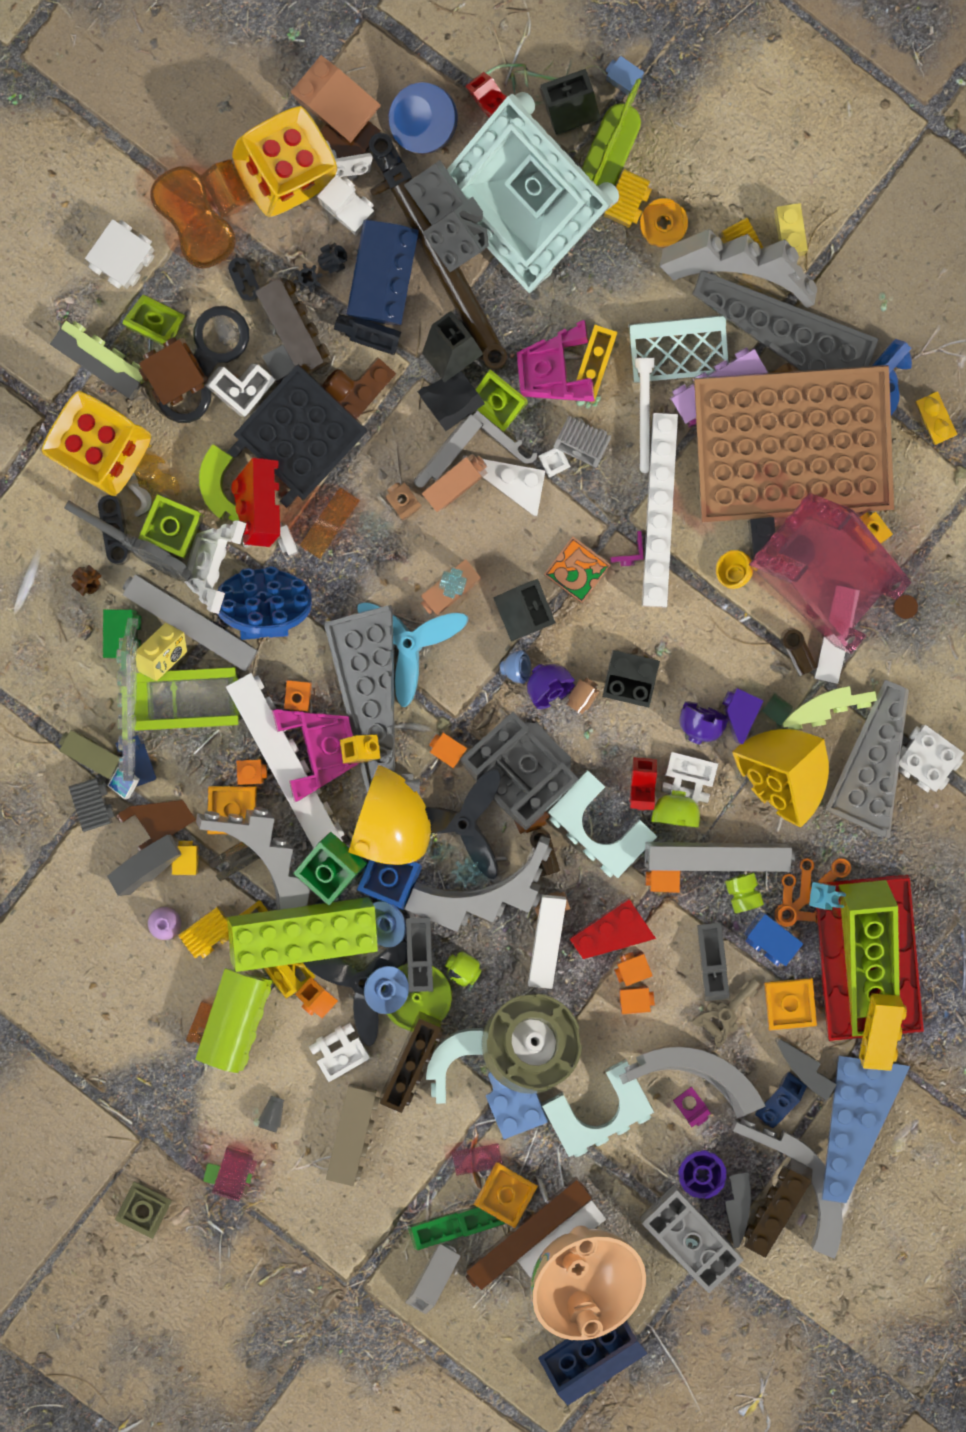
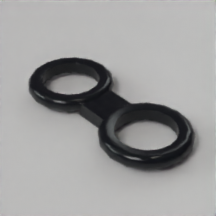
M214 306L205 310L197 318L193 328V339L197 347L194 356L207 379L218 363H228L239 358L246 350L250 340L249 327L245 318L237 310L228 306ZM218 315L231 318L237 324L240 332L238 344L232 351L227 353L212 351L203 339V330L206 323ZM204 386L201 389L202 399L199 406L188 414L175 412L168 404L163 405L162 402L158 403L157 401L156 403L160 412L169 420L177 423H191L200 419L208 411L211 403V391Z

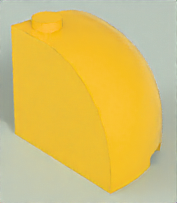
M777 729L752 736L745 740L744 744H740L732 751L741 775L743 777L747 775L754 785L751 790L764 804L768 801L778 810L776 812L777 815L798 827H802L811 818L823 798L828 781L829 762L823 738L800 730Z
M380 765L377 767L348 852L385 864L412 863L423 857L427 851L431 835L430 820H428L425 811L426 806L417 791L414 792L405 783L404 778L388 768Z

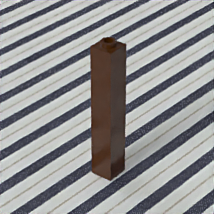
M574 1177L520 1222L516 1228H513L466 1267V1273L468 1274L466 1278L474 1288L478 1286L483 1290L591 1200V1193L577 1177Z

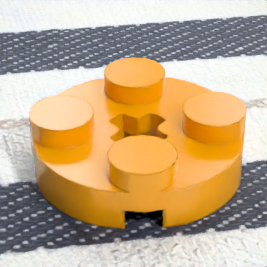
M667 198L652 201L644 209L640 218V230L643 237L649 244L660 248H665L681 241L688 227V217L685 210L675 201ZM661 217H665L666 221L671 222L670 225H667V229H662L661 226L657 225Z

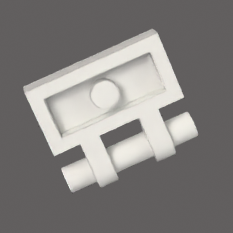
M671 752L665 775L675 777L673 784L663 782L661 791L670 793V795L672 790L686 792V797L693 799L696 803L699 801L708 803L710 794L701 792L703 785L713 786L718 764ZM682 779L694 782V789L681 787Z
M351 1023L343 1027L341 1025L335 1028V1032L326 1037H319L316 1039V1043L309 1046L313 1055L319 1051H322L324 1057L317 1060V1063L328 1082L371 1058L359 1037L352 1041L349 1040L347 1035L355 1031ZM340 1040L343 1046L331 1052L329 1045Z

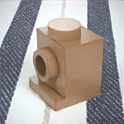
M397 482L387 489L389 494L386 495V498L402 521L422 508L406 483L400 485ZM400 495L407 497L406 502L403 504L397 500Z

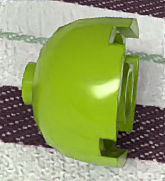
M672 790L671 795H664L657 800L652 812L651 822L699 828L700 810L698 804L693 799L686 797V792Z

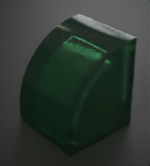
M774 692L760 712L778 726H781L791 713L793 706Z

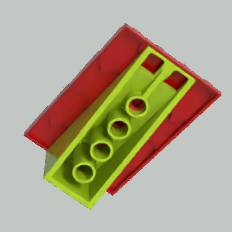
M909 875L824 883L836 886V892L846 894V896L839 897V904L844 905L843 908L832 907V910H826L816 907L826 1028L829 1041L863 1038L872 993L900 996L903 1005H906L907 1009L906 1018L901 1022L902 1034L924 1032Z

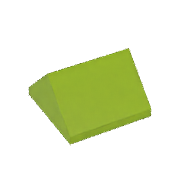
M142 295L125 317L122 324L126 328L164 346L163 343L176 337L185 315Z
M492 370L488 371L476 388V391L485 403L477 410L502 431L509 427L528 402L524 396Z

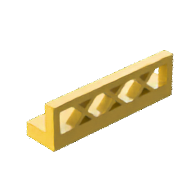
M259 900L240 915L250 914L255 909L259 912H266L268 910ZM303 962L264 968L285 998L296 993L310 977L313 979L316 977L314 973L306 968ZM295 968L300 969L306 976V979L302 982L295 976Z

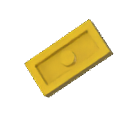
M938 391L915 401L934 445L958 435Z

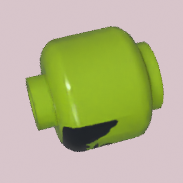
M464 951L459 952L456 956L451 954L445 963V967L448 968L446 976L462 987H466L469 984L472 986L482 971L479 968L480 962Z

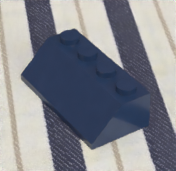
M371 220L363 221L346 315L385 325L402 324L419 230L392 223Z
M626 1320L613 1331L597 1338L588 1340L566 1339L538 1357L556 1393L568 1406L648 1353L628 1320Z

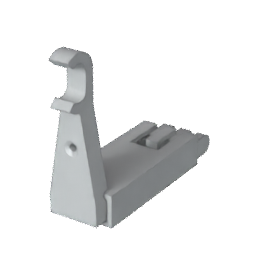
M474 411L462 420L414 479V485L423 487L431 477L437 480L479 428L484 430L523 463H532L536 459L537 453H531V457L526 459L518 452V447L522 445V440L514 443L480 412Z

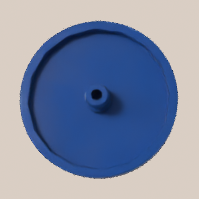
M424 82L411 84L401 90L392 102L389 111L390 130L395 140L403 148L411 152L420 154L436 152L448 144L456 131L458 122L456 105L452 97L437 85Z

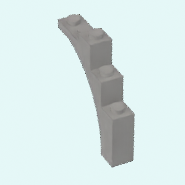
M708 229L663 248L660 267L673 281L700 273V271L737 272L757 276L786 288L806 308L815 304L817 286L814 281L807 277L802 268L797 265L798 252L785 239L760 249L759 244L754 242L748 234L723 244L722 240Z
M255 807L254 810L246 809L245 818L238 814H229L228 817L219 816V813L206 811L205 814H197L196 823L200 830L225 832L245 843L263 860L273 880L276 894V910L307 906L310 888L293 874L297 869L296 867L289 870L293 852L289 842L278 837L271 840L274 817L267 809Z
M541 836L532 857L523 867L505 880L482 889L446 891L416 882L405 910L424 918H430V921L458 932L460 925L465 927L470 913L494 922L496 916L501 917L506 906L505 903L529 913L532 906L537 907L542 894L538 893L540 885L536 883L542 872L539 865L542 860L547 861L552 849L548 847L550 839Z

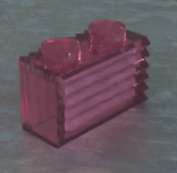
M228 1145L212 1193L238 1202L241 1196L246 1198L250 1184L246 1183L249 1174H254L258 1162L254 1160L255 1153Z

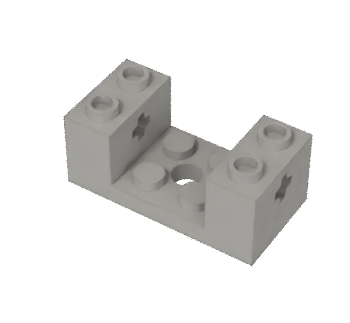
M675 1184L640 1217L642 1224L708 1293L743 1261L741 1253L734 1248L725 1236L722 1237ZM689 1235L699 1237V1244L696 1247L686 1245V1238Z

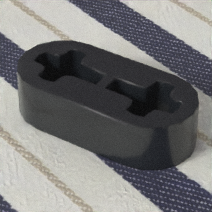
M241 257L234 258L228 267L234 285L244 301L253 302L258 299L255 291L260 289L253 271L246 259ZM240 263L241 266L246 265V268L243 269L245 277L242 279L238 272H233L236 269L235 264ZM248 281L251 288L255 287V290L252 291L253 296L243 295V292L246 290L243 282Z

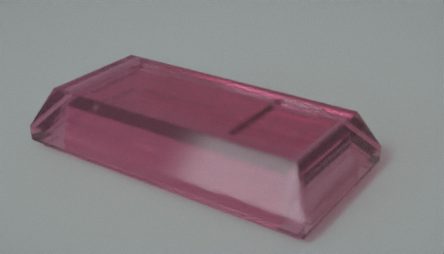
M499 1143L452 1152L456 1176L493 1169L496 1162L503 1165Z

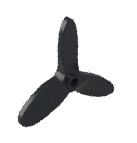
M497 768L487 771L477 780L466 796L462 809L458 812L440 807L425 808L431 824V833L456 832L459 834L472 861L490 879H496L498 864L489 842L477 825V819L490 805L500 785L501 773Z
M402 941L394 947L385 949L364 969L356 970L338 958L303 962L306 968L318 977L336 985L351 987L354 990L353 1016L355 1026L363 1043L367 1046H372L378 1035V1012L372 1010L365 1000V983L363 985L358 983L360 979L367 981L371 973L380 967L392 966L399 968L408 960L407 941Z

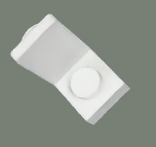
M331 150L337 165L336 175L340 178L370 172L373 159L371 153L337 158L335 150Z
M280 523L281 539H278V543L282 552H287L289 556L299 553L287 525L282 526V523ZM242 542V543H243V546H244L245 548H248V547L252 546V545H244V542Z

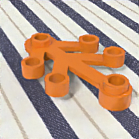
M803 858L799 863V867L802 870L800 897L793 903L792 890L796 884V878L789 873L781 878V883L784 886L783 901L774 912L775 920L781 926H792L797 920L814 921L817 923L816 911L815 913L799 911L810 902L812 886L810 887L811 871L814 869V862L811 859ZM843 858L834 860L831 864V870L817 882L827 883L834 881L837 877L844 878L848 876L851 872L850 863ZM805 861L811 863V867L808 870L803 869L802 865ZM839 863H843L845 866L842 872L836 870V866ZM788 876L793 878L791 885H786L784 882ZM785 910H789L791 913L788 919L782 917V912Z

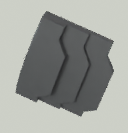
M514 712L508 715L460 758L461 764L476 782L487 771L499 769L501 781L493 800L525 830L544 815L546 810L579 781L570 770L571 757L538 723L523 722Z

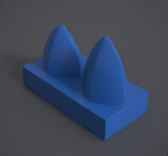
M895 339L872 366L888 365L889 377L896 383L899 389L898 378L893 369L895 367L900 369L912 368V358L909 352L912 348L906 342Z

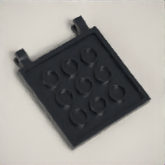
M297 364L233 434L238 441L227 453L235 458L247 447L257 458L278 461V469H274V474L291 489L279 501L287 508L298 496L304 501L369 430L301 365Z

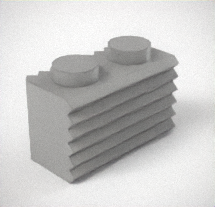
M568 416L554 448L597 468L611 436L607 435L606 431L601 428L590 427L580 418Z

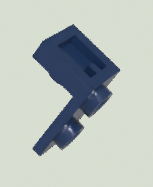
M136 735L115 743L118 752H122L128 770L140 779L136 787L157 779L142 735Z
M788 1071L783 1076L778 1089L764 1103L765 1107L758 1109L755 1115L769 1127L775 1128L801 1101L807 1085Z

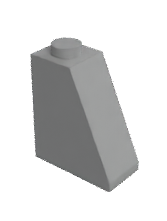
M439 1244L409 1294L405 1302L406 1304L424 1314H427L435 1306L460 1258V1255L456 1253V1249L447 1244Z

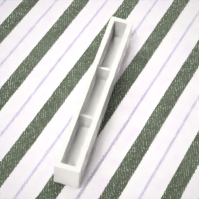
M654 413L652 415L642 606L667 607L678 414Z
M250 673L226 686L313 848L330 832L343 842L341 837L345 834L340 824H334L331 820L330 815L333 812L328 802L322 803L318 796L322 793L320 788L300 801L294 802L289 781L308 777L307 773L311 771L304 759L299 761L296 755L299 749L293 738L288 740L284 731L277 732L272 713L276 707L270 696L265 698L261 689L265 687L259 676L254 677Z

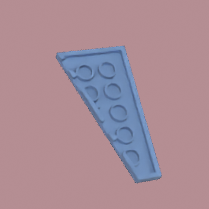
M838 1056L835 1078L837 1085L834 1088L821 1200L847 1203L910 1066L893 1064L891 1071L865 1069L858 1058Z

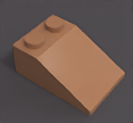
M320 55L291 91V94L299 104L350 143L381 106L322 55Z

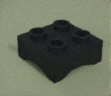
M462 371L445 383L440 379L417 391L445 431L485 404Z

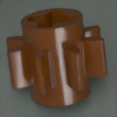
M88 565L87 568L79 567L71 576L75 581L71 586L82 596H85L86 593L94 594L101 586L98 580L101 574L91 565Z

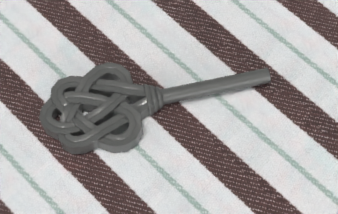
M69 500L66 503L64 509L120 541L125 548L131 550L144 563L172 578H179L186 582L189 580L192 574L191 571L186 568L184 563L171 557L166 551L148 541L140 540L133 535L121 532Z

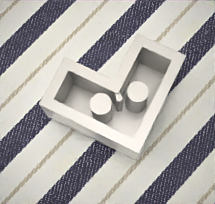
M335 175L317 196L319 203L354 235H357L362 230L363 221L370 220L375 215L372 209L374 205L366 197L363 196L360 199L356 195L355 185L348 178L343 176L341 179L338 175Z
M252 363L239 379L225 367L218 366L204 383V386L238 415L245 417L273 384L275 379L258 364Z

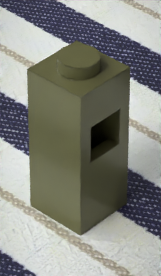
M70 730L69 733L65 732L59 741V745H61L59 751L108 779L112 778L123 760V757L75 730Z

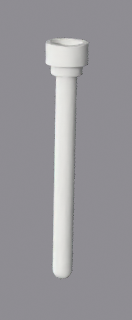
M635 358V368H638V373H640V471L647 473L650 469V373L652 368H654V358Z

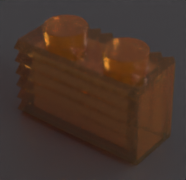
M231 159L215 163L201 174L205 187L209 191L216 209L222 218L237 214L252 201Z

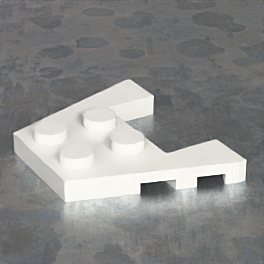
M236 520L233 521L232 525L224 524L221 525L220 529L212 528L197 533L186 566L192 574L189 580L184 582L193 593L200 596L199 600L208 606L207 610L219 614L225 595L223 592L213 590V586L219 578L218 570L221 560L226 555L225 547L227 541L240 544L246 523Z

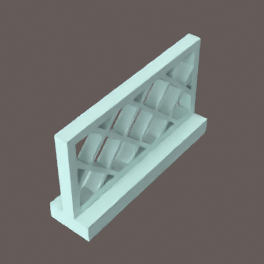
M722 315L628 324L634 383L640 382L638 368H635L637 354L642 358H646L654 347L658 348L665 356L657 366L654 365V370L650 373V381L696 377L703 372H706L708 375L715 371L707 364L715 353L728 362L726 318ZM721 331V342L714 348L705 338L710 332ZM706 332L703 337L697 334ZM687 334H694L700 339L692 350L681 343ZM673 335H682V336H681L679 339H676ZM663 336H670L676 341L668 353L657 345ZM652 337H658L655 342H653L650 339ZM646 338L652 343V346L642 355L636 350L635 339ZM702 342L713 350L705 361L694 354ZM678 344L689 352L681 363L670 356ZM721 345H722V354H721L719 351H717V350L721 347ZM691 355L702 363L694 372H689L683 367ZM667 358H670L678 365L672 374H665L659 369ZM704 366H706L709 369L701 371ZM680 368L685 371L684 373H677ZM659 371L662 375H654V373Z

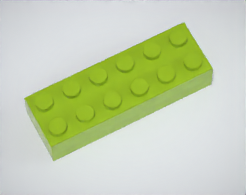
M369 897L332 902L330 905L323 903L227 917L230 960L236 972L378 952L375 906Z

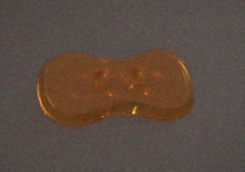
M180 166L166 171L154 181L150 190L152 204L157 212L174 226L184 258L191 265L201 269L213 267L228 258L235 248V234L230 224L212 209L202 177L192 168Z

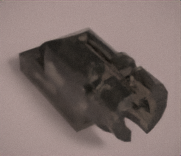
M274 826L272 829L271 840H273V838L275 837L280 838ZM241 841L209 860L208 863L211 868H214L222 862L228 861L229 867L216 875L218 880L222 881L260 859V857Z

